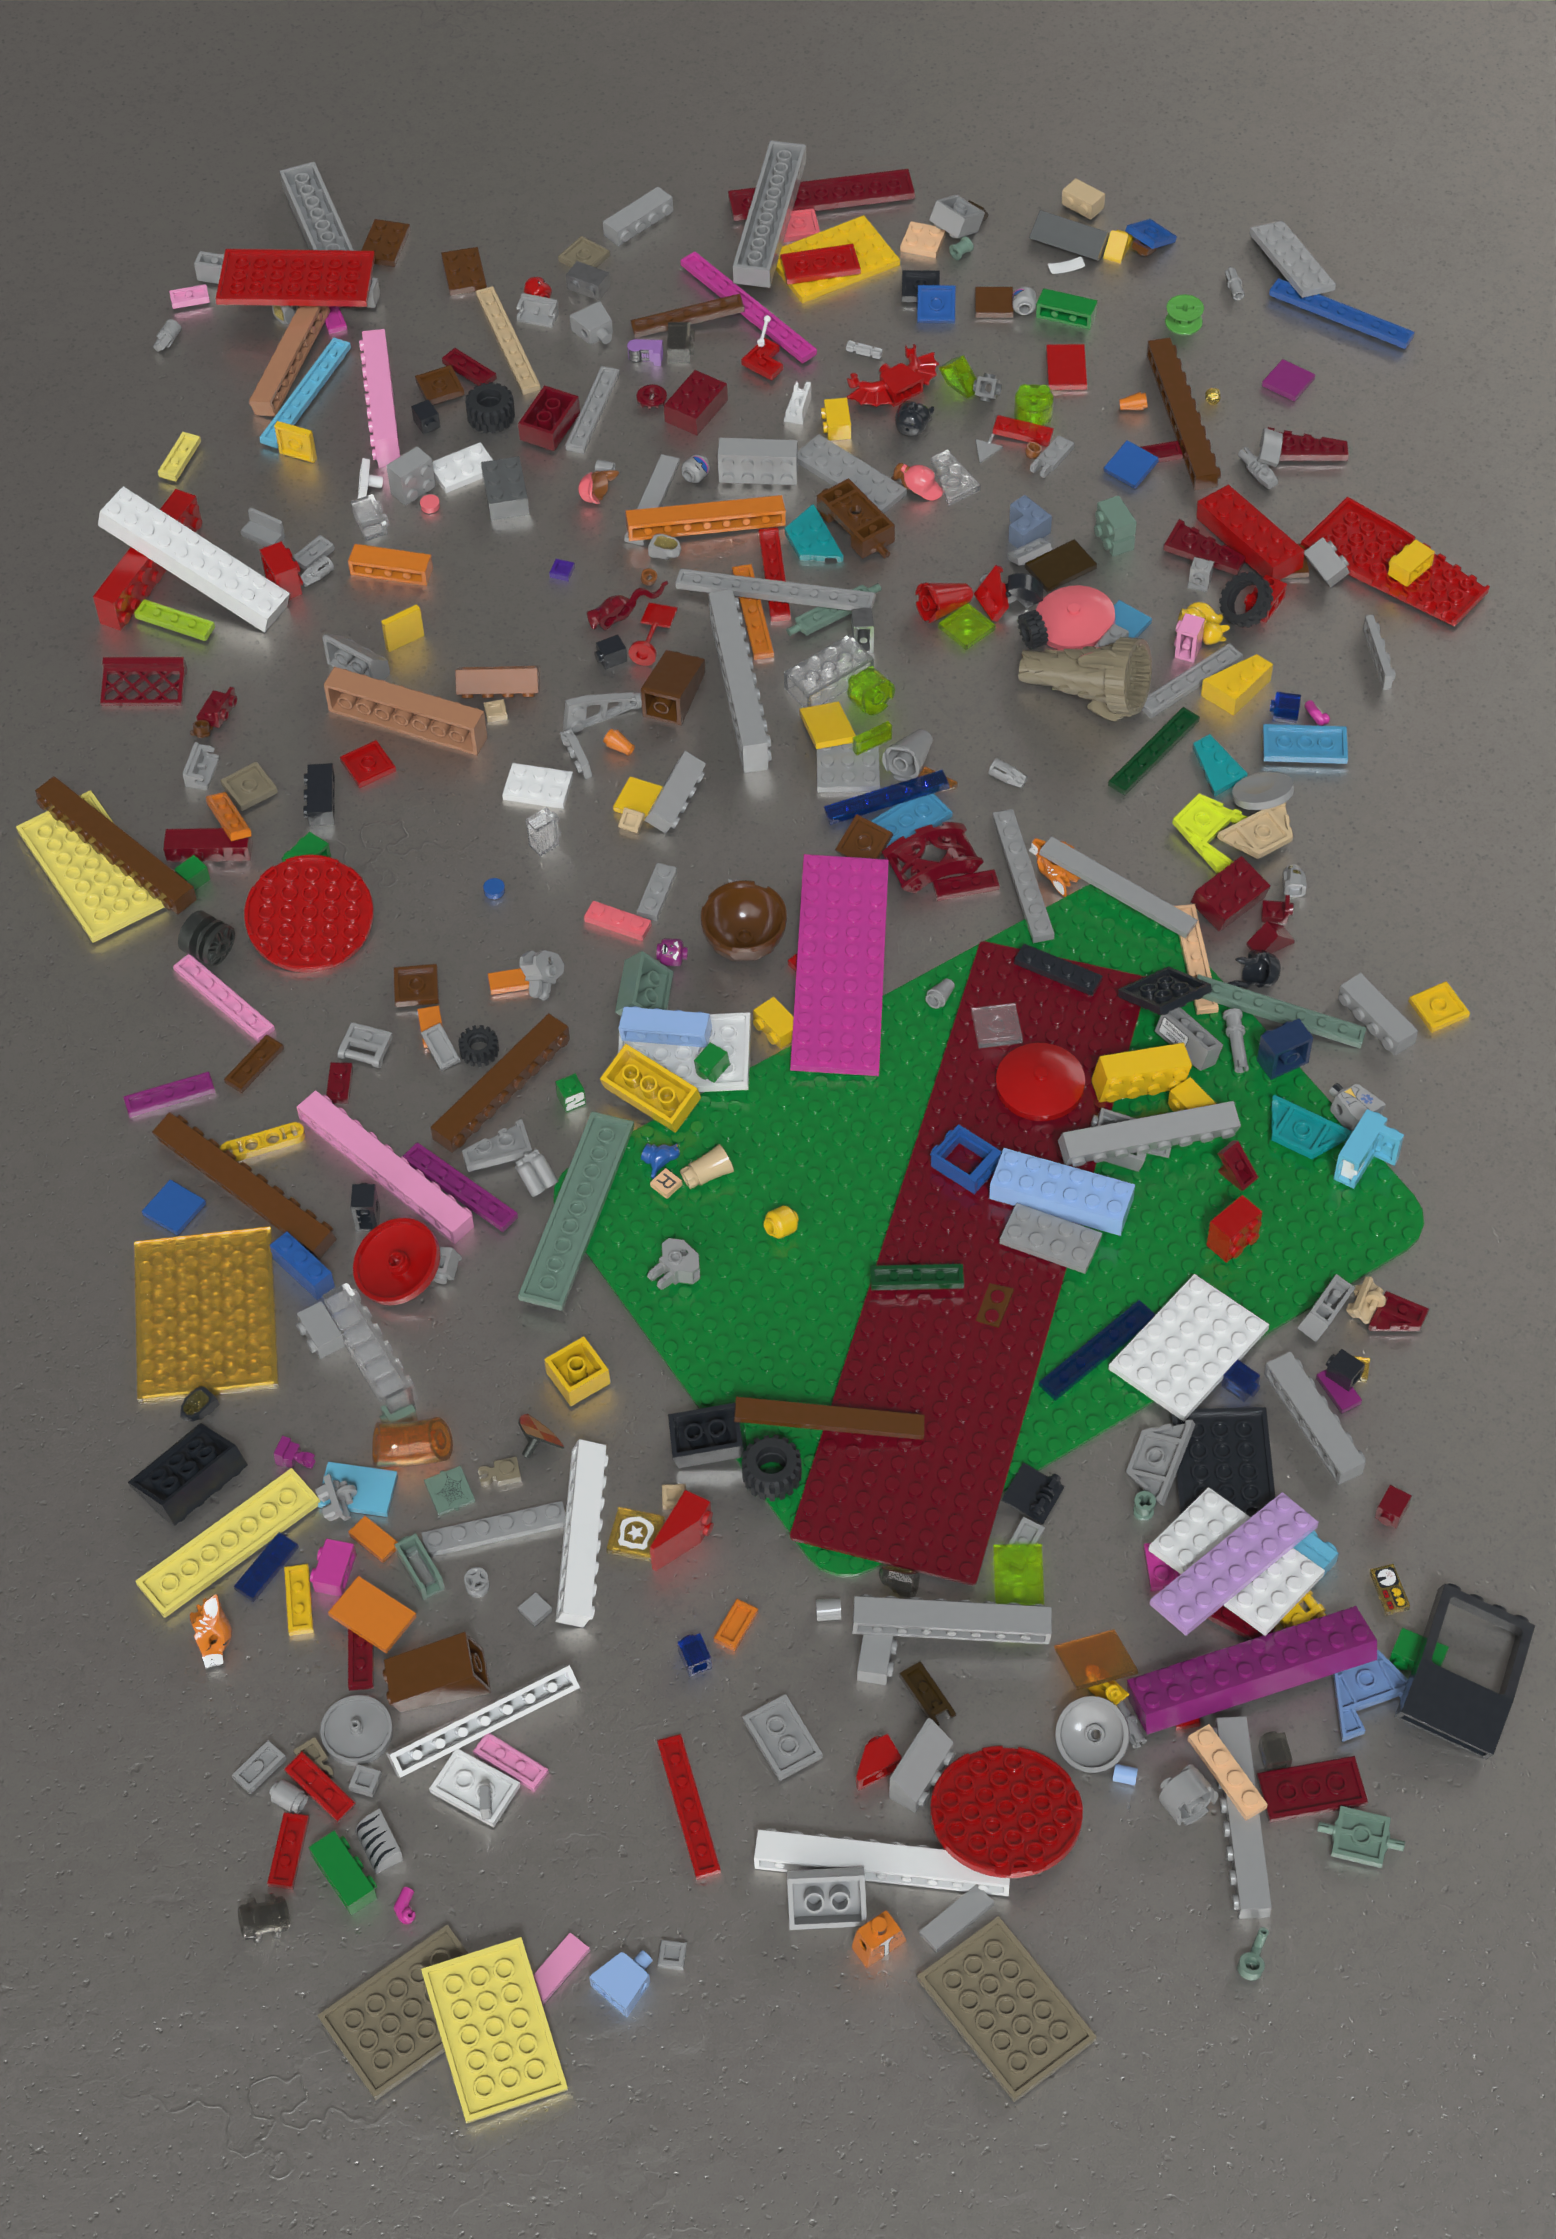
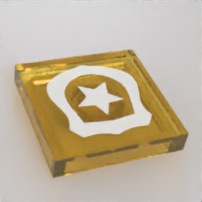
M618 1507L606 1548L607 1553L651 1562L650 1546L663 1527L665 1516Z

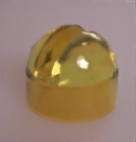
M1210 388L1205 392V399L1208 404L1216 405L1220 402L1221 393L1219 389Z

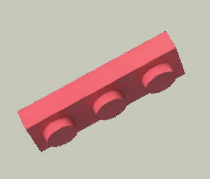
M596 901L591 903L584 915L585 922L640 941L644 940L652 926L649 919Z

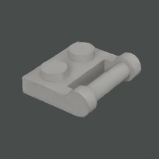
M351 1022L339 1047L338 1058H350L372 1064L376 1068H381L383 1058L393 1039L392 1032ZM353 1046L376 1052V1054L373 1056L349 1050V1048Z

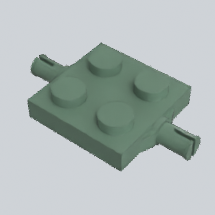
M1340 1806L1338 1819L1334 1825L1321 1821L1318 1824L1317 1832L1332 1835V1857L1382 1868L1384 1855L1388 1848L1403 1852L1405 1847V1841L1390 1838V1817Z

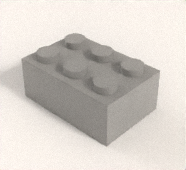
M864 1867L787 1871L790 1930L862 1927L867 1923Z

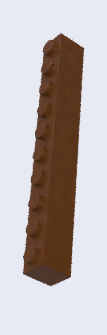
M1170 337L1149 340L1147 357L1176 440H1178L1182 450L1183 460L1194 491L1215 488L1218 485V479L1221 478V471L1219 467H1216V457L1214 453H1211V443L1209 439H1206V429L1204 425H1201L1200 412L1196 411L1195 398L1191 397V387L1186 383L1185 371L1182 372L1181 359L1177 358L1176 345L1172 344Z
M55 776L35 790L36 802L41 809L48 810L56 821L60 820L70 832L74 831L82 842L89 843L97 854L101 853L111 865L115 864L119 867L120 871L125 876H130L138 887H144L153 899L157 898L167 910H172L178 915L197 900L194 887Z
M169 1112L152 1131L159 1142L282 1233L287 1231L317 1259L320 1260L337 1240L332 1233L334 1229L325 1221L322 1223L316 1220L317 1216L308 1209L303 1211L300 1208L301 1205L294 1198L290 1197L287 1199L283 1196L285 1193L276 1185L273 1187L267 1184L269 1181L259 1173L257 1175L251 1172L252 1168L245 1162L238 1163L235 1161L236 1157L230 1151L225 1150L223 1152L219 1149L221 1146L215 1140L204 1138L205 1134L196 1126L193 1128L189 1127V1122L181 1115L176 1117Z

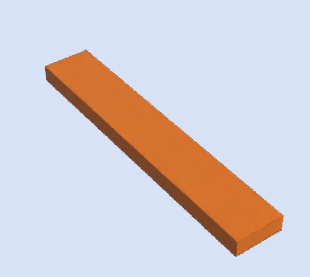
M752 564L732 567L733 575L755 578ZM738 597L753 659L759 660L774 657L761 600Z

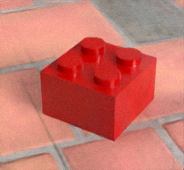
M282 541L259 549L265 578L289 592V599L302 595L301 586H303V582L298 574L301 572L297 561L292 560L293 556L290 549L285 548Z
M1240 1196L1210 1221L1207 1247L1226 1263L1232 1258H1237L1248 1244L1253 1245L1260 1236L1259 1229L1262 1224V1211L1246 1197Z

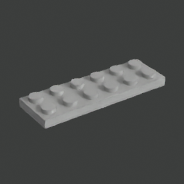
M1284 221L1250 228L1249 234L1302 298L1335 291L1336 283Z
M820 434L798 451L799 465L833 486L849 478L884 514L907 495L905 487Z

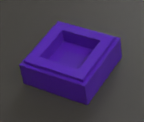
M555 559L549 572L550 578L569 582L575 569V563Z

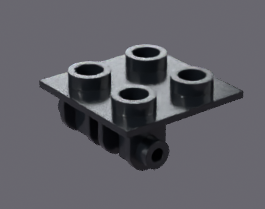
M1023 1463L1001 1501L1037 1522L1044 1524L1065 1486L1061 1484V1477L1059 1475L1052 1474V1476H1046Z

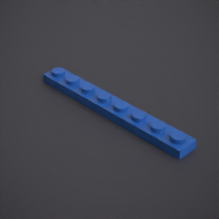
M1279 278L1269 292V295L1404 349L1407 348L1414 338V331L1320 294L1302 298L1289 282Z

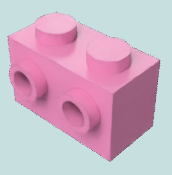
M1185 613L1183 620L1178 621L1176 626L1177 636L1174 642V646H1176L1175 658L1191 663L1195 662L1202 646L1204 618Z

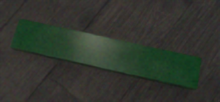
M1182 707L1108 781V786L1125 796L1199 722L1200 716Z

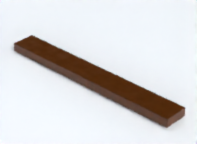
M736 1397L734 1422L920 1440L924 1438V1415L744 1397Z

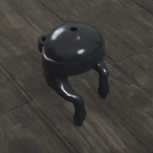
M904 401L900 404L895 415L898 431L910 437L921 434L926 429L928 422L932 420L931 415L934 412V406L928 409L923 404Z
M1252 950L1248 953V958L1238 957L1235 959V961L1245 965L1242 971V981L1234 980L1228 982V984L1244 987L1245 989L1253 985L1258 988L1270 987L1278 981L1280 976V961L1274 954L1268 951Z

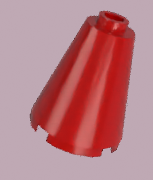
M921 583L917 586L915 595H919L916 607L921 618L924 621L928 620V623H932L970 603L973 597V590L966 583Z

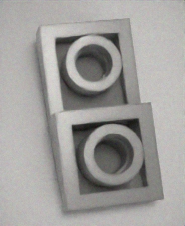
M1267 428L1263 429L1259 445L1261 448L1258 462L1273 467L1278 465L1282 448V433Z

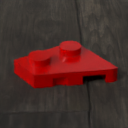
M995 565L974 592L975 597L991 620L996 622L999 621L1009 608L1008 598L1006 597V585L1002 583L1000 575L1003 572V568Z

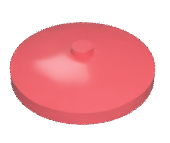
M1074 585L1059 588L1045 596L1036 608V611L1042 616V621L1045 622V627H1047V645L1057 650L1083 649L1086 646L1094 647L1107 630L1115 624L1116 620L1114 605L1108 596L1088 586Z

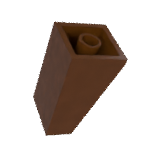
M666 650L641 688L643 717L682 726L705 675V659Z
M466 1632L384 1659L385 1669L383 1670V1677L389 1689L386 1693L387 1700L399 1712L491 1693L483 1648Z

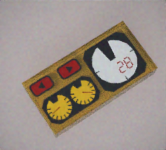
M1394 1564L1370 1569V1576L1386 1616L1410 1610V1603Z

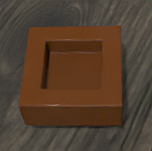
M1138 239L1133 241L1131 247L1142 256H1148L1156 252L1157 249H1151Z

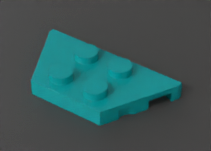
M814 504L785 527V535L799 560L825 561V558H837V562L843 561L842 552Z
M1273 1095L1272 1141L1310 1159H1314L1346 1141L1351 1136V1130Z

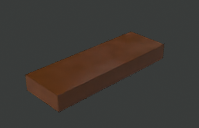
M266 1034L224 1078L225 1083L243 1093L284 1050L283 1044Z

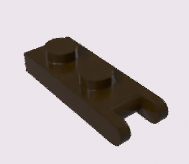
M921 1661L900 1672V1679L927 1718L932 1719L940 1726L936 1717L945 1711L950 1718L956 1717V1712Z

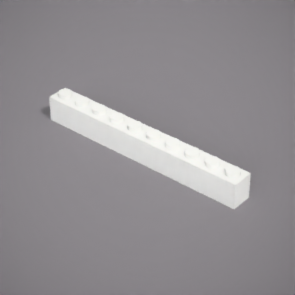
M771 1828L758 1830L754 1855L755 1869L787 1872L790 1870L864 1867L865 1881L964 1892L969 1891L978 1884V1888L984 1890L986 1894L1009 1896L1010 1878L993 1877L973 1871L955 1860L944 1848L932 1849L926 1845H917L916 1847L905 1846L900 1842L886 1844L873 1839L858 1841L851 1837L831 1838L824 1834L812 1836L804 1835L798 1831L784 1833Z

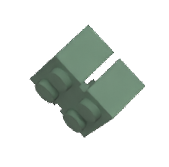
M1120 496L1097 502L1094 532L1103 541L1104 548L1110 552L1112 557L1134 550V535L1136 534L1137 522Z

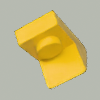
M1111 230L1103 259L1121 263L1134 237L1125 231Z

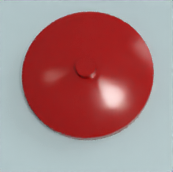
M1030 1043L1012 1050L1000 1062L996 1073V1090L1001 1102L1014 1114L1033 1121H1050L1067 1115L1080 1103L1085 1090V1073L1077 1058L1066 1049L1049 1043Z
M396 1218L378 1225L366 1235L356 1251L353 1262V1275L356 1285L370 1300L382 1305H399L416 1298L430 1285L437 1273L440 1263V1247L437 1238L427 1226L411 1218Z

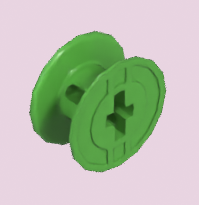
M1183 294L1172 297L1168 301L1166 306L1168 314L1166 315L1165 323L1170 331L1176 334L1188 335L1197 332L1202 327L1203 320L1201 315L1204 311V305L1199 298Z

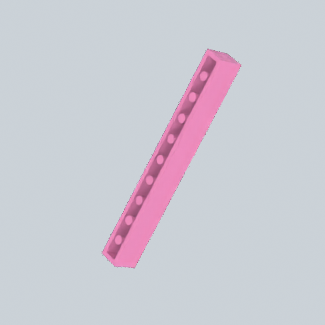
M315 1090L296 1107L299 1119L452 1243L456 1244L474 1228L473 1214L468 1208H462L457 1204L452 1195H446L442 1192L437 1183L427 1180L419 1169L415 1170L404 1157L397 1156L388 1144H382L373 1132H367L358 1120H352L343 1108H337L328 1096H322Z

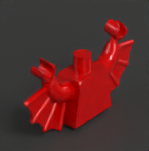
M913 344V348H907V345H905V357L909 358V364L906 366L903 363H899L893 367L886 363L883 364L879 369L881 373L880 381H859L858 375L851 373V379L847 378L849 387L852 389L859 388L849 394L847 399L856 400L860 405L870 404L875 407L882 404H890L895 407L922 393L923 384L928 386L930 380L937 376L935 369L939 363L934 358L935 352L917 357L916 345Z

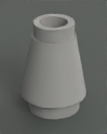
M944 979V981L928 990L926 996L928 1005L935 1009L943 1007L955 988L953 981Z

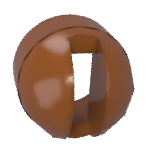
M1029 442L1026 446L1025 454L1029 459H1036L1040 455L1042 447L1036 442Z
M650 568L644 569L641 574V582L646 586L654 585L657 580L656 571Z

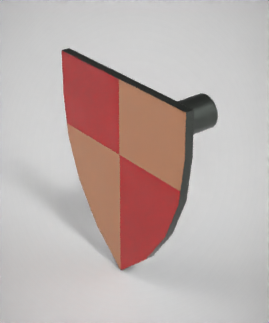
M524 1414L519 1418L518 1424L528 1441L522 1452L523 1456L530 1458L540 1441L564 1449L557 1436L529 1414Z

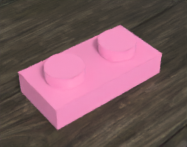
M206 284L169 291L173 309L210 303Z

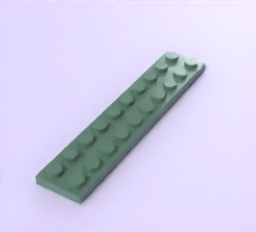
M591 1111L518 1294L520 1301L563 1311L634 1129V1121Z

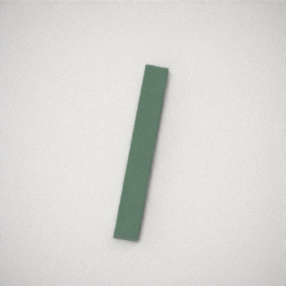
M1199 974L1197 976L1198 979L1210 983L1212 992L1204 995L1202 999L1240 1009L1243 1012L1281 1024L1300 1019L1312 1034L1359 1049L1362 1046L1366 1027Z

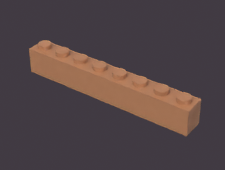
M298 306L281 341L278 343L275 353L264 370L260 381L257 383L255 391L250 397L249 403L255 415L276 416L330 312L329 306Z

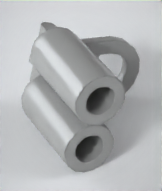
M534 1149L529 1154L525 1153L523 1158L515 1162V1169L532 1197L558 1182L543 1154L539 1153L538 1149Z

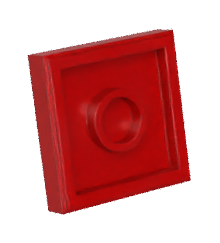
M377 740L340 756L341 763L359 788L396 772L395 765Z

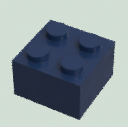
M1300 1019L1292 1022L1288 1021L1281 1027L1268 1030L1261 1035L1257 1062L1270 1080L1308 1064L1313 1036Z

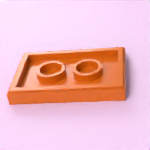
M360 1576L354 1580L328 1612L331 1618L386 1654L417 1617L415 1612Z

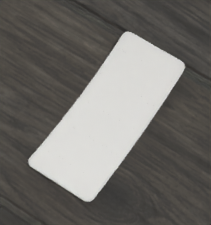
M1080 256L1069 261L1048 264V267L1052 274H1058L1083 268L1085 263Z

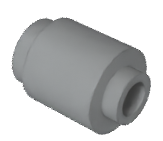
M282 1779L280 1782L276 1781L269 1792L271 1802L290 1813L295 1812L299 1814L305 1808L309 1798L305 1795L304 1790L285 1779Z

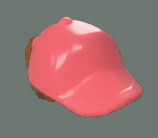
M904 463L896 465L894 474L891 477L892 480L897 481L901 479L905 488L929 501L937 500L942 496L943 490L935 481V474L930 468L924 465H913L910 467Z
M619 471L589 472L580 480L578 487L580 497L586 502L600 504V500H603L608 490V482L614 480L618 476Z

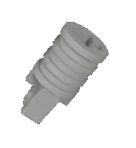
M172 319L166 321L163 328L158 332V339L153 345L157 352L171 346L182 330L180 324Z
M326 555L321 556L309 565L300 575L304 587L320 581L334 570L332 561Z
M999 758L993 761L989 769V775L1006 784L1020 788L1025 786L1028 779L1016 767L1001 761Z

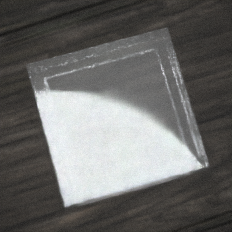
M1015 1003L972 1008V1017L979 1048L1022 1043L1023 1038Z

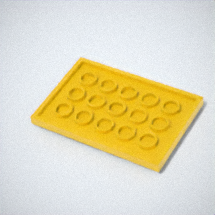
M864 215L785 245L781 248L780 254L846 244L854 245L861 274L789 284V288L801 303L808 302L900 265V259ZM779 255L775 270L786 282Z

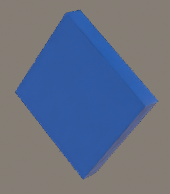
M1152 219L1129 224L1125 230L1151 249L1175 243L1177 239L1176 235Z
M918 285L917 323L955 324L956 286Z
M1126 440L1105 465L1104 472L1136 489L1156 466L1159 459Z
M169 1180L142 1210V1214L179 1236L206 1205V1201L176 1182Z

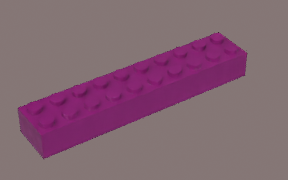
M1357 1606L1267 1634L1266 1636L1254 1638L1127 1679L1128 1700L1148 1735L1377 1660V1639Z

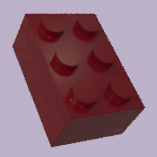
M694 370L664 404L665 422L698 436L728 401L727 383Z
M544 385L518 423L520 440L555 451L580 414L579 396Z
M1241 856L1195 891L1191 903L1195 904L1196 909L1221 932L1263 900L1271 885Z

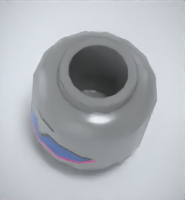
M1020 287L1014 291L1012 295L1014 311L1021 315H1028L1035 311L1037 297L1036 292L1032 288Z
M700 454L691 455L682 464V476L688 482L699 483L710 473L709 460Z

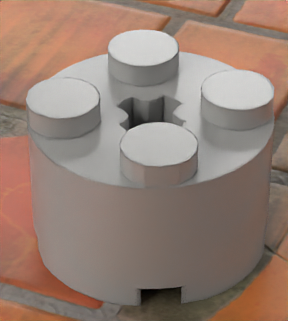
M1192 1764L1186 1766L1176 1777L1165 1779L1160 1785L1162 1791L1159 1801L1178 1825H1181V1822L1185 1825L1196 1822L1209 1811L1206 1808L1210 1802L1215 1804L1218 1799L1217 1791L1200 1770Z

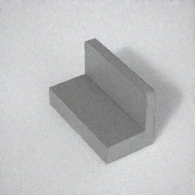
M250 507L248 509L250 521L241 530L243 537L266 547L284 540L285 533L281 520Z

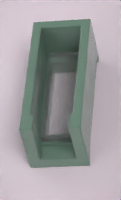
M416 1533L412 1536L403 1537L398 1543L394 1544L397 1556L423 1600L445 1589L443 1578Z

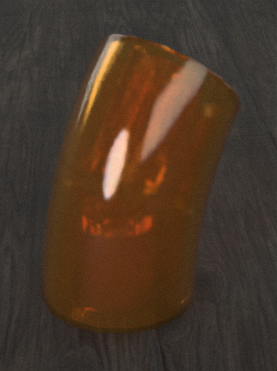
M440 1417L407 1422H377L374 1427L372 1441L374 1467H410L439 1463L448 1460L453 1451L450 1429Z

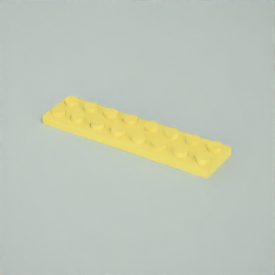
M291 1468L135 1582L161 1615L166 1618L318 1507L320 1500Z

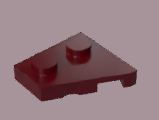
M1386 1291L1384 1294L1386 1303L1383 1307L1377 1308L1368 1330L1420 1331L1428 1315L1429 1308Z

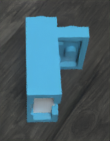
M1367 1109L1339 1153L1334 1180L1354 1189L1373 1157L1395 1166L1399 1159L1404 1134L1394 1128L1387 1127L1388 1118L1378 1112Z

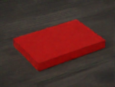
M1085 344L1046 345L1048 390H1087Z

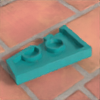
M1210 734L1193 743V750L1200 766L1205 772L1207 783L1212 788L1213 797L1234 787L1238 781L1248 776V773Z

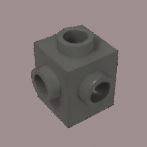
M984 373V377L978 376L977 380L974 381L973 391H975L976 396H980L981 401L991 402V398L997 399V395L1000 396L1002 384H999V379H995L996 375ZM991 384V391H986V385Z

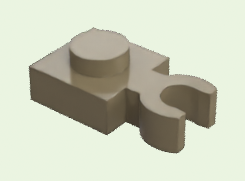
M517 1456L493 1461V1468L488 1466L478 1468L479 1475H488L486 1478L480 1479L481 1486H488L496 1480L498 1486L521 1482Z
M315 1737L293 1750L296 1757L303 1752L323 1772H327L330 1778L333 1777L331 1767L323 1764V1762L328 1760V1757Z

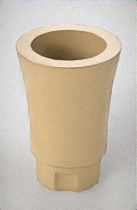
M720 1144L699 1159L689 1163V1166L680 1170L682 1178L689 1189L734 1172L731 1161Z

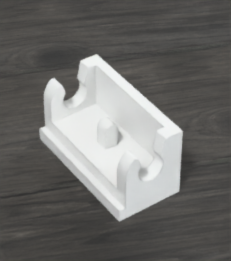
M798 382L795 383L794 392L786 408L784 422L803 425L811 401V382H806L804 389L798 387Z

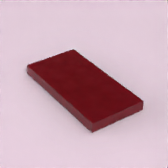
M1355 1756L1265 1771L1256 1775L1261 1796L1268 1804L1265 1810L1269 1823L1339 1811L1340 1806L1356 1808L1368 1805V1799Z

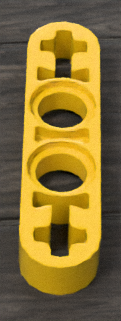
M292 1122L227 1141L219 1149L223 1152L231 1149L236 1157L235 1161H241L298 1144L304 1140L305 1131L302 1124ZM296 1130L298 1135L293 1136L292 1131ZM272 1136L279 1137L276 1143L267 1142ZM254 1142L258 1144L253 1150L246 1148L249 1143ZM238 1146L242 1147L243 1152H240Z

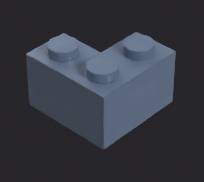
M1026 495L1010 504L1009 521L1011 524L1009 525V542L1016 548L1038 538H1044L1051 533L1052 516Z

